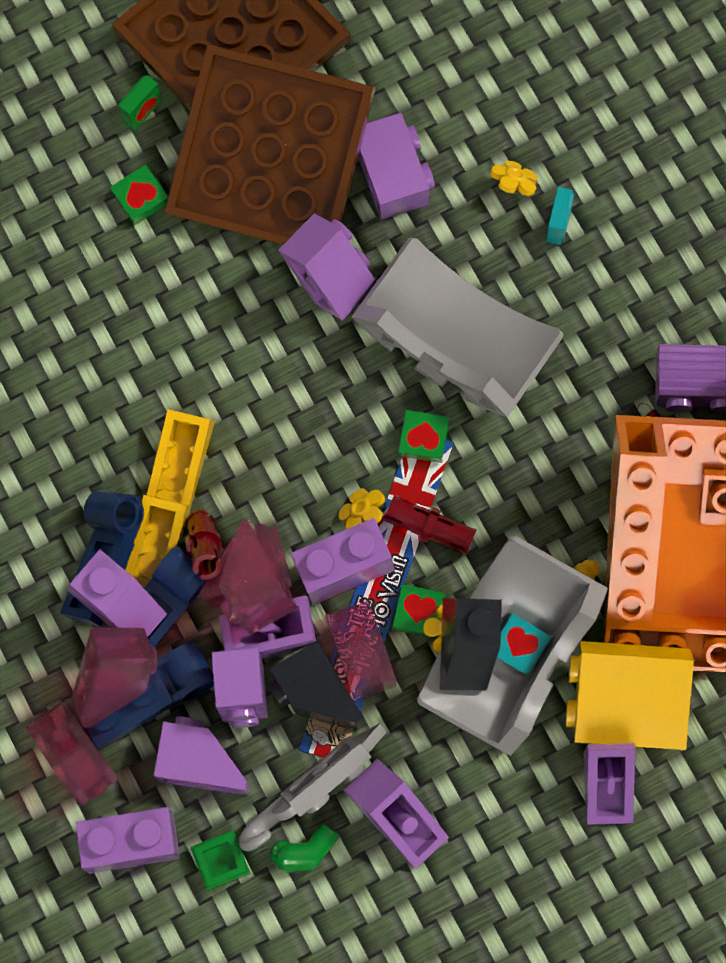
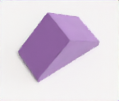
M306 595L219 615L225 651L258 648L262 659L283 658L316 641L309 599Z
M635 744L587 745L583 753L587 824L633 823Z

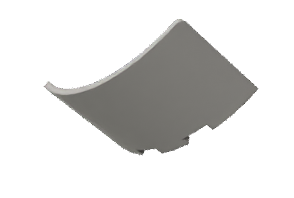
M412 237L406 240L352 315V318L390 352L397 347L417 360L419 363L415 367L416 371L441 387L447 381L453 383L467 394L465 397L466 401L505 417H508L564 336L559 328L531 319L488 296L445 265L417 238Z
M511 536L495 557L469 599L502 600L501 627L510 612H513L550 634L549 642L529 675L522 673L497 658L487 691L440 690V650L417 697L418 704L511 756L530 735L541 707L553 686V683L548 680L560 660L567 662L578 643L594 624L608 588L521 538Z

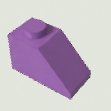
M100 549L68 587L69 593L136 649L141 646L167 615L135 578Z
M176 717L175 723L163 722L154 777L158 782L248 796L250 787L246 779L209 728L202 727L203 721L189 717Z
M378 759L344 789L366 818L415 869L449 838L405 782Z

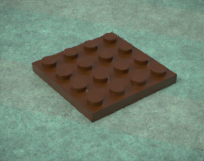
M140 0L112 23L114 32L189 110H191L207 44L315 71L351 41L350 32L318 0Z
M207 44L165 213L283 245L314 213L329 222L333 219L341 222L376 88Z

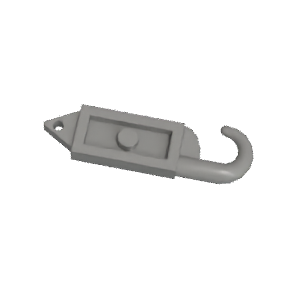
M380 723L355 738L351 736L346 738L280 793L281 796L257 815L242 831L239 838L240 848L244 851H252L258 848L271 837V832L268 830L276 823L287 820L296 814L302 816L305 812L311 814L317 811L329 800L330 796L328 793L341 782L347 784L356 779L365 769L363 764L371 758L369 752L386 733Z

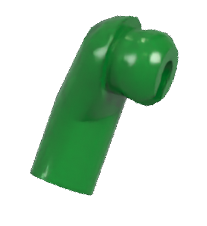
M321 823L307 843L288 844L285 840L275 843L271 848L270 858L278 869L287 873L311 871L318 867L339 839V836Z

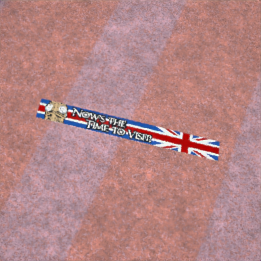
M446 440L442 463L402 457L383 510L382 519L378 524L392 556L395 571L356 587L335 645L330 663L359 711L361 710L396 610L401 585L405 584L420 541L419 535L384 522V518L394 495L420 507L431 509L453 446L451 441ZM309 719L299 749L324 758L346 738L352 736L354 729Z

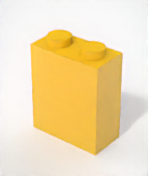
M580 641L579 655H571L569 663V682L577 683L575 700L567 699L565 727H573L575 742L591 744L634 743L635 747L686 750L694 665L690 649Z

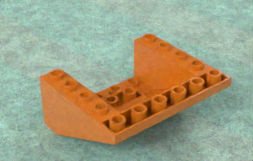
M615 415L606 587L608 590L605 595L603 643L688 648L694 660L693 670L726 672V421Z

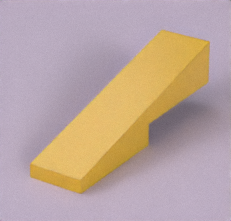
M167 409L147 495H143L142 499L144 508L143 521L135 538V545L125 569L142 587H145L152 579L154 571L165 556L175 546L180 547L186 527V519L190 513L215 421Z

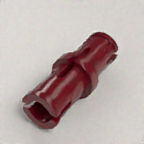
M394 495L384 518V522L419 535L420 541L428 543L429 540L464 556H466L477 531L475 528L460 524L441 515V510L433 507L432 510H429L397 495Z
M196 510L190 513L186 519L188 536L186 537L185 544L188 555L192 557L194 574L196 575L199 572V578L209 580L218 576L222 570V562L219 556L222 542L219 533L215 530V521L212 514L208 517V511Z

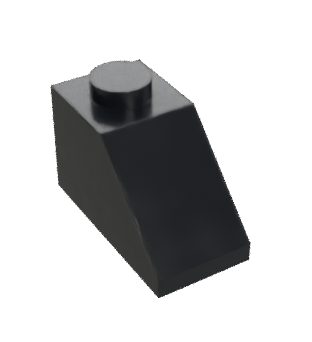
M443 598L440 690L487 691L501 647L502 600Z
M317 641L270 668L275 681L268 686L281 708L290 704L298 716L356 730L366 726L364 717Z

